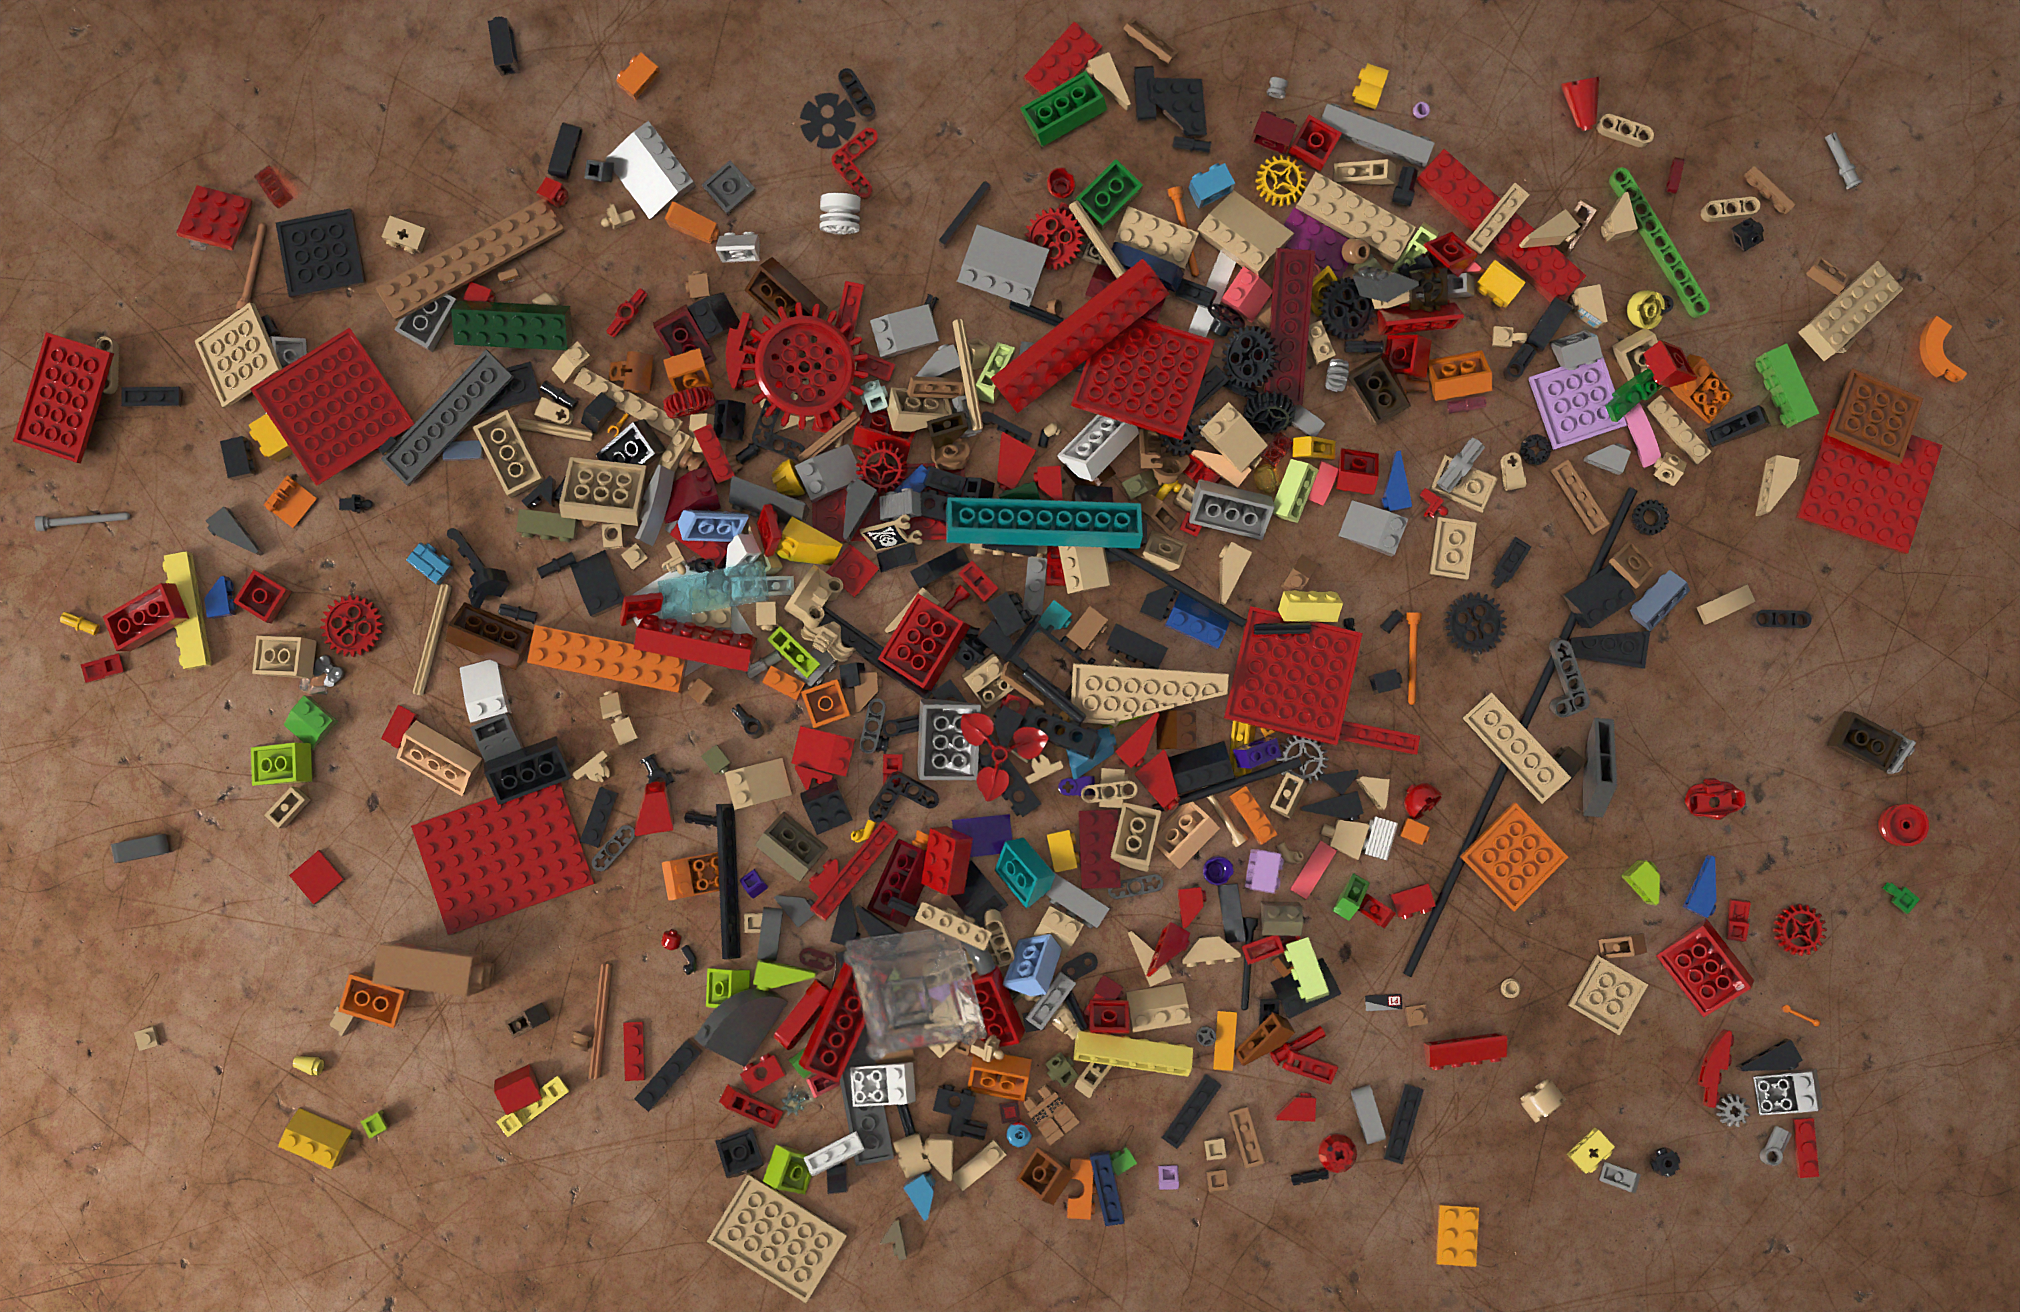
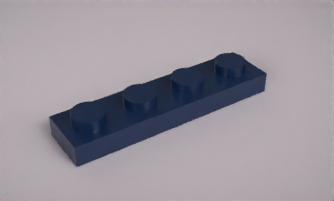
M1110 1151L1090 1153L1105 1226L1124 1224L1125 1218Z

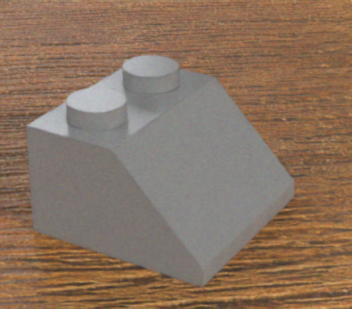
M1587 330L1549 341L1560 366L1568 370H1575L1584 363L1593 364L1597 362V359L1603 357L1598 336Z

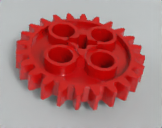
M1049 208V213L1043 209L1042 216L1036 213L1037 220L1030 219L1033 225L1026 226L1030 231L1029 233H1024L1028 237V240L1025 241L1039 245L1038 239L1044 236L1045 241L1039 246L1050 249L1044 267L1047 265L1048 270H1052L1053 266L1055 270H1059L1060 265L1062 268H1066V262L1072 265V258L1078 259L1076 252H1082L1079 245H1085L1084 242L1080 241V238L1085 237L1084 234L1080 233L1083 230L1082 226H1077L1079 222L1077 219L1073 220L1074 214L1071 213L1068 216L1069 211L1064 210L1062 212L1061 208H1057L1056 212L1053 208ZM1052 221H1056V228L1054 230L1050 229ZM1069 232L1070 240L1065 242L1064 236ZM1058 248V255L1056 257H1053V249Z
M348 595V600L341 596V602L334 600L335 606L328 605L330 611H324L323 613L327 617L321 619L322 622H325V625L321 626L320 629L326 631L321 636L328 637L325 644L332 643L329 649L334 650L337 648L336 653L341 654L343 651V655L348 657L349 653L352 657H356L357 652L360 656H363V650L371 652L369 646L376 647L374 641H381L377 635L384 633L382 630H379V627L384 626V623L378 621L383 616L376 615L379 612V608L372 609L374 603L370 602L367 604L368 599L364 598L361 601V596L358 595L355 597V600L353 595ZM354 608H357L359 610V614L357 617L353 618L351 615V611ZM341 618L343 624L340 628H336L335 622ZM351 622H352V623H356V624L353 626V627H354V630L348 629V628L351 627V624H350ZM368 624L369 631L363 634L362 626ZM346 630L341 636H338L339 632ZM349 634L353 636L351 644H347L345 641L346 636Z

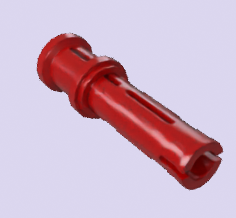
M1318 1026L1290 1043L1285 1042L1282 1047L1269 1052V1055L1276 1067L1280 1066L1279 1063L1288 1059L1289 1049L1299 1052L1326 1037V1034L1322 1027Z

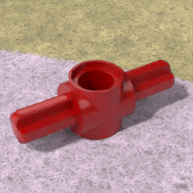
M639 288L629 302L626 300L618 306L617 312L614 315L616 318L606 330L607 334L615 338L625 324L628 326L636 319L639 312L638 307L648 296L643 289ZM625 309H631L632 312L629 317L622 316Z

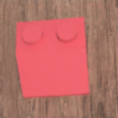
M1243 266L1222 297L1221 303L1236 311L1248 321L1253 322L1273 290L1258 275Z

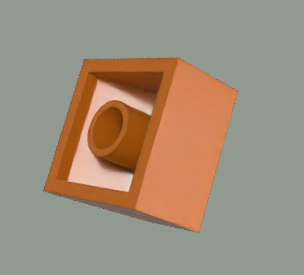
M700 348L663 360L669 381L675 393L698 386L714 388Z

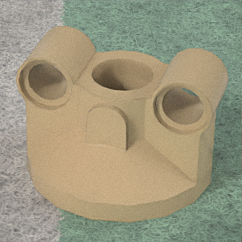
M813 565L784 609L802 620L806 627L814 629L824 617L823 606L827 600L833 601L838 598L843 589V583L839 578L831 577Z

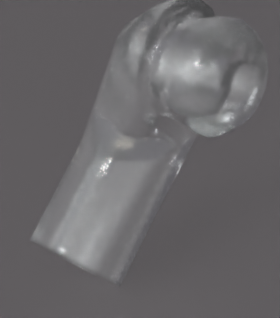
M300 679V690L310 695H327L326 685L313 686L310 685V679Z

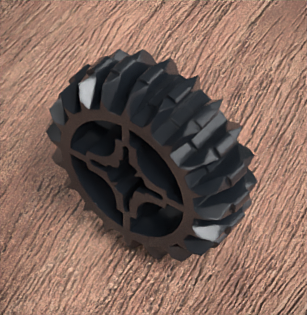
M1275 390L1272 393L1266 391V393L1261 394L1259 392L1258 396H1252L1251 400H1247V404L1244 405L1243 417L1258 434L1261 432L1263 435L1267 433L1272 435L1274 432L1280 434V430H1286L1287 426H1291V423L1294 421L1295 407L1292 399H1289L1288 395H1283L1282 392L1278 394Z

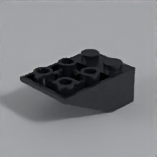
M970 860L964 894L950 896L965 915L976 919L975 923L979 924V927H983L985 925L984 914L988 910L995 909L1001 912L1008 906V903L974 862Z

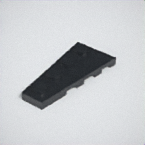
M1650 631L1570 638L1569 643L1576 659L1645 669Z

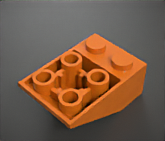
M1689 354L1686 358L1697 379L1670 387V389L1702 419L1710 423L1734 397V394L1703 357Z
M718 852L662 862L668 901L719 891Z

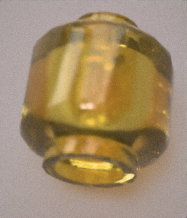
M1271 464L1258 466L1254 472L1257 489L1264 490L1265 493L1276 491L1275 487L1281 483L1277 467Z

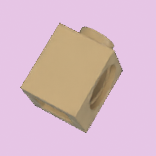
M608 522L602 525L603 548H625L624 525ZM617 530L618 536L615 539H610V531Z

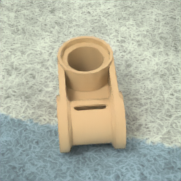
M541 397L534 413L535 416L563 426H569L573 422V414L567 408ZM564 414H565V415H566V418H562V419H561V418H560V415H564Z
M1515 452L1504 455L1500 460L1505 490L1526 487V477L1523 472L1521 457ZM1507 460H1514V464H1508Z

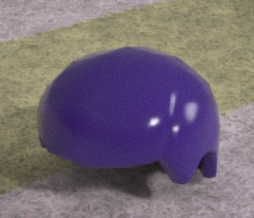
M1222 856L1209 858L1203 866L1204 878L1214 885L1227 883L1234 873L1233 864Z

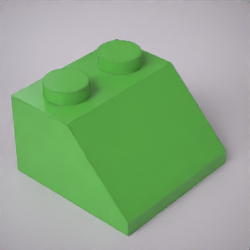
M304 695L291 709L284 726L303 743H311V750H314L337 724L338 720L313 698Z

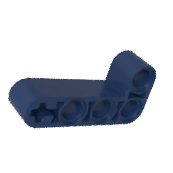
M1113 243L1111 250L1124 269L1129 270L1141 259H1144L1156 273L1165 288L1173 292L1177 291L1184 276L1179 266L1122 243Z

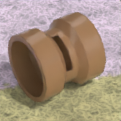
M687 450L682 456L678 467L683 470L692 471L702 468L705 460L700 457H694L693 453Z

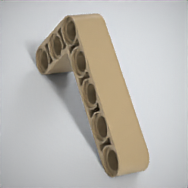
M995 909L988 910L984 914L986 930L992 932V936L990 938L991 943L988 944L987 948L995 965L1002 967L1014 961L1013 945L1000 912ZM965 951L925 964L922 968L923 982L928 988H936L964 979L977 970L968 952Z

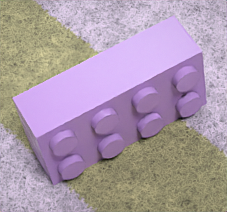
M1251 849L1245 887L1275 893V889L1278 890L1280 885V878L1277 877L1278 870H1282L1284 861L1281 858V854Z

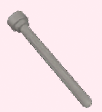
M123 512L54 519L36 516L35 527L37 531H46L51 526L128 520L130 514Z

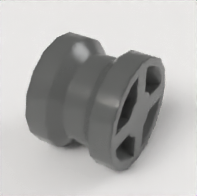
M1202 1026L1196 1032V1039L1201 1045L1210 1046L1216 1040V1033L1211 1027Z

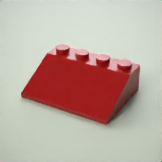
M1448 300L1447 305H1442L1439 311L1433 309V312L1424 311L1423 309L1411 310L1409 309V304L1400 305V308H1381L1377 312L1379 336L1454 329L1464 319V314L1455 302L1450 303V300Z
M917 593L878 660L923 689L932 691L971 625Z
M1707 918L1689 929L1656 955L1703 1017L1748 991L1754 983V979Z

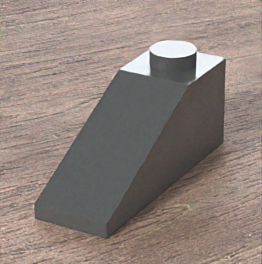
M222 507L205 520L209 525L207 527L214 536L217 535L260 556L264 554L229 508Z

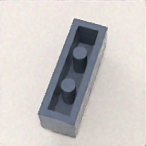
M1671 570L1661 575L1658 582L1653 587H1650L1639 601L1633 604L1630 610L1633 619L1651 631L1690 592L1688 583Z

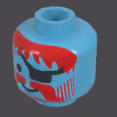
M1019 1120L1009 1125L1007 1129L1009 1143L1016 1147H1024L1030 1142L1032 1131L1026 1122Z

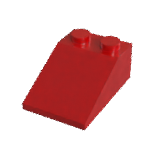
M800 726L791 764L847 777L856 739Z

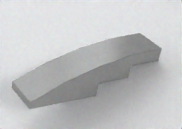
M659 464L643 496L646 504L639 516V519L643 521L635 536L636 539L651 546L654 545L661 529L674 478V471Z

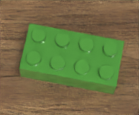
M1787 343L1756 358V368L1762 373L1765 379L1764 385L1767 390H1770L1773 396L1772 402L1780 411V420L1787 428L1819 414Z

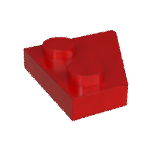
M662 593L624 596L619 619L621 626L627 625L626 621L636 616L639 620L644 616L661 611L663 603Z

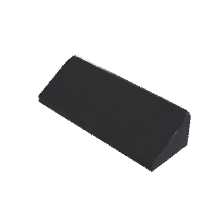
M1238 883L1218 886L1225 941L1227 943L1246 941Z

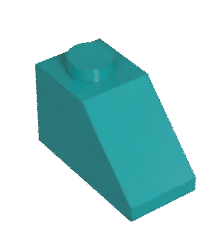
M1053 600L1042 614L1039 623L1044 629L1050 624L1054 626L1053 631H1059L1062 627L1066 629L1072 622L1070 618L1072 613Z

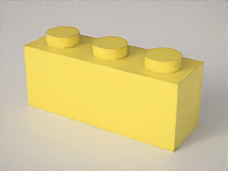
M1283 591L1278 611L1284 621L1338 622L1343 602L1338 593L1333 591Z

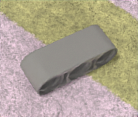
M1370 1085L1351 1090L1366 1144L1385 1140V1132Z

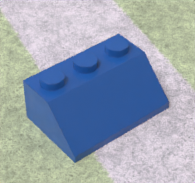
M1180 592L1165 626L1217 650L1230 621Z

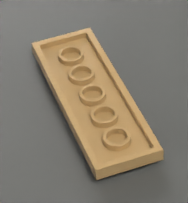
M1492 692L1463 717V720L1541 804L1547 801L1571 779L1564 769Z

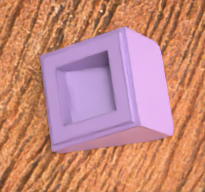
M1178 1165L1158 1166L1159 1189H1178Z

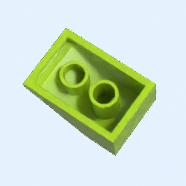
M286 743L251 747L252 786L312 782L311 743Z
M759 960L753 984L758 985L757 989L768 991L770 988L814 978L818 975V971L769 960Z

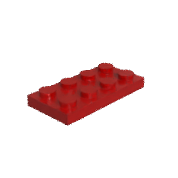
M1074 21L1025 74L1024 80L1041 95H1044L1076 77L1086 67L1088 60L1093 59L1102 49V45Z

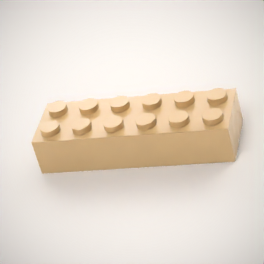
M1317 172L1313 175L1296 206V209L1348 239L1365 240L1370 246V252L1394 265L1416 228Z
M1877 261L1860 274L1798 333L1819 357L1825 361L1841 349L1892 301L1903 288Z

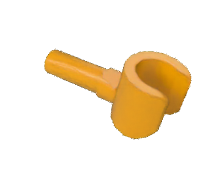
M625 413L615 426L608 428V433H611L613 428H616L617 433L614 437L619 435L621 427L629 415Z

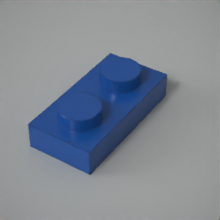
M921 464L894 492L899 493L902 492V489L911 488L913 491L921 493L927 487L923 482L928 470Z

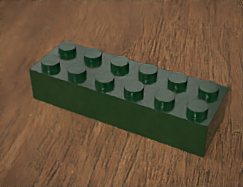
M457 300L451 308L454 345L568 350L573 342L570 306Z

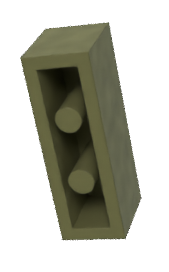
M519 509L516 532L522 534L521 537L533 538V535L541 536L540 539L552 541L553 537L560 538V542L571 543V540H577L579 519L563 518L559 513Z

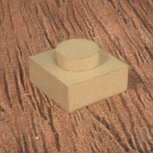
M637 543L621 554L632 570H635L649 559Z
M155 1026L134 1032L139 1051L160 1045Z
M1224 1138L1204 1140L1207 1161L1226 1158Z

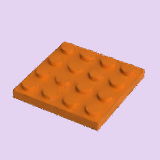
M1513 802L1460 858L1515 912L1556 871L1568 856L1517 803Z

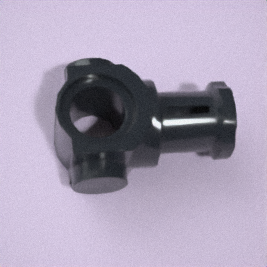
M655 753L639 761L640 764L644 765L648 773L646 776L648 779L647 784L656 782L658 778L662 777L668 789L675 782L670 771L666 773L663 767L660 768L655 759Z

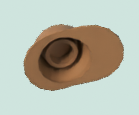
M1165 451L1161 454L1162 468H1152L1154 476L1158 480V485L1161 486L1164 483L1172 484L1178 480L1180 474L1190 464V458L1186 453L1183 457H1180L1179 453L1172 456L1173 451L1168 453Z

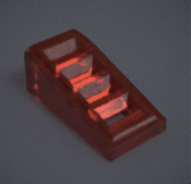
M270 165L254 176L275 207L281 208L293 199ZM271 174V177H270V178H268V179H267L266 181H264V182L262 181L263 179H265L266 177H268V176Z

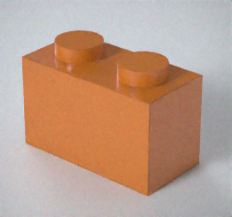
M640 53L638 56L635 55L630 60V65L627 69H623L618 74V79L616 80L618 85L635 100L638 99L660 73L659 67L643 53Z
M770 666L762 683L797 701L801 696V691H804L807 685L773 666Z

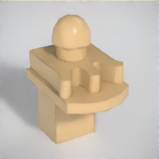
M611 203L609 204L610 208H607L608 218L602 219L601 224L604 227L612 225L613 229H617L635 222V216L632 210L618 214L614 204Z
M674 541L666 546L672 558L664 562L662 568L663 570L671 571V573L677 570L680 575H684L686 573L685 565L688 563Z
M991 1035L986 1043L977 1039L971 1046L970 1052L982 1057L984 1061L990 1062L994 1058L1002 1059L1004 1057L1003 1051L998 1050L1000 1040L995 1035Z

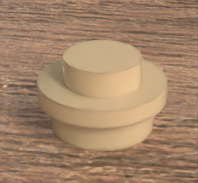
M1506 979L1501 984V992L1505 997L1514 998L1520 993V984L1515 979Z

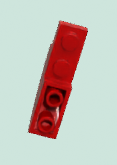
M746 312L742 313L738 329L730 328L726 345L728 379L731 388L737 392L739 387H743L745 380L743 376L744 370H740V366L742 363H750L749 355L742 350L744 345H748L749 338H747L748 331L752 330L754 320H752V315Z
M1723 1029L1715 1038L1705 1055L1700 1069L1697 1085L1705 1087L1703 1105L1716 1108V1104L1719 1103L1720 1093L1718 1092V1084H1721L1722 1081L1720 1069L1728 1070V1066L1732 1062L1730 1047L1734 1044V1035H1732L1730 1030Z

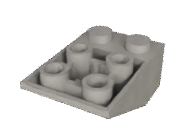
M1817 1068L1753 1077L1759 1116L1812 1112L1823 1108Z

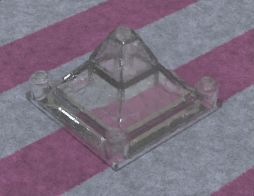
M937 929L846 942L847 950L844 953V961L853 968L870 1038L866 1050L872 1059L879 1060L886 1053L959 1041L966 1045H972L978 1039L987 1036L961 940Z

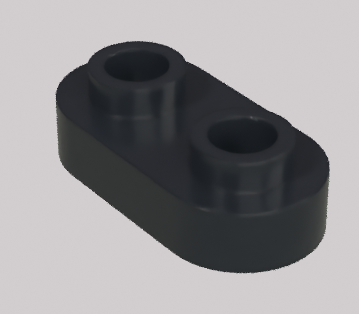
M1085 952L1066 962L1062 966L1061 972L1073 981L1077 980L1097 967V957L1091 952ZM1086 959L1092 960V964L1090 966H1086L1084 964V961ZM1069 968H1073L1075 970V973L1073 975H1069L1067 973V970Z

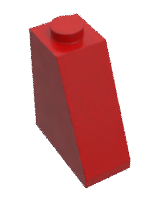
M1004 432L1001 434L997 484H999V488L1003 491L1017 488L1036 454L1035 449Z
M1163 749L1139 769L1135 776L1164 811L1167 812L1168 810H1174L1179 805L1178 802L1181 799L1173 776L1169 756Z
M665 781L646 784L635 822V836L673 831L674 818Z

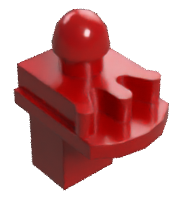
M1424 488L1419 498L1430 505L1424 517L1430 516L1433 518L1437 512L1442 516L1449 513L1448 508L1442 506L1444 500L1427 488Z

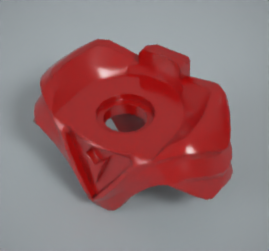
M1709 778L1704 779L1702 784L1693 785L1689 788L1685 797V804L1694 816H1705L1721 820L1728 814L1743 808L1746 804L1745 792L1736 788L1732 783ZM1712 797L1719 798L1720 802L1717 807L1709 805V800Z

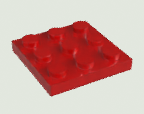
M196 185L176 231L177 236L233 251L253 204L252 199Z

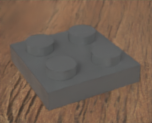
M731 160L702 184V187L727 215L756 190Z

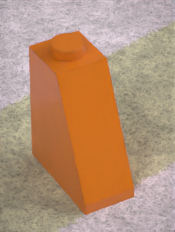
M672 201L665 217L669 227L709 244H712L713 240H717L720 230L716 222Z

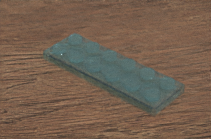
M763 561L658 581L659 593L663 595L661 607L663 619L769 600Z

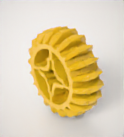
M1283 155L1279 156V160L1272 156V162L1266 159V165H1260L1262 171H1257L1256 175L1260 178H1256L1255 183L1260 185L1256 189L1258 191L1263 190L1260 193V197L1266 195L1265 202H1269L1272 199L1273 206H1275L1276 201L1279 202L1280 207L1283 206L1284 201L1287 206L1291 204V200L1297 202L1296 196L1302 197L1303 193L1301 191L1306 189V186L1303 184L1307 183V179L1302 178L1306 175V171H1300L1303 167L1302 164L1296 166L1297 159L1290 162V156H1287L1286 160H1283ZM1277 167L1286 168L1283 172L1272 170ZM1291 172L1296 178V187L1289 180ZM1266 175L1270 176L1274 183L1271 190L1266 183ZM1285 176L1284 182L1277 186L1278 180ZM1281 189L1287 192L1290 191V193L1284 195L1276 194Z

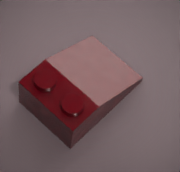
M686 304L653 322L655 331L671 357L700 348L706 364L716 359Z
M709 466L689 471L673 482L664 517L665 524L678 521L683 510L714 511L721 509Z

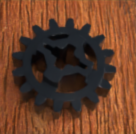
M1192 418L1188 421L1182 440L1164 434L1158 438V440H1163L1164 442L1161 444V447H1167L1166 453L1173 451L1172 456L1179 453L1180 457H1183L1185 453L1189 455L1192 452L1191 449L1195 450L1197 448L1196 443L1200 442V439L1196 438V436L1200 432L1195 431L1198 425L1191 424ZM1183 443H1189L1188 446L1181 448Z

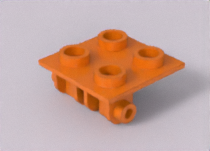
M287 475L264 503V506L294 529L317 498Z

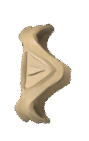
M834 621L814 629L804 625L801 629V636L804 640L813 641L814 648L822 653L827 650L839 662L848 661V657L856 651L854 647H844L841 642V626Z

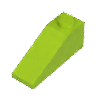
M781 626L767 639L807 679L821 665Z

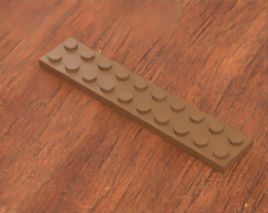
M541 199L376 287V291L396 322L564 232V228L547 201Z

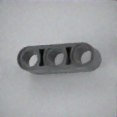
M873 699L868 705L860 740V748L867 754H872L877 750L886 714V704L881 699ZM876 702H880L883 706L882 711L879 713H875L872 710V706ZM871 721L878 723V729L874 732L868 729V724ZM866 740L874 742V747L870 751L864 748Z
M166 834L110 844L114 864L170 853Z
M763 908L757 959L777 961L783 909Z

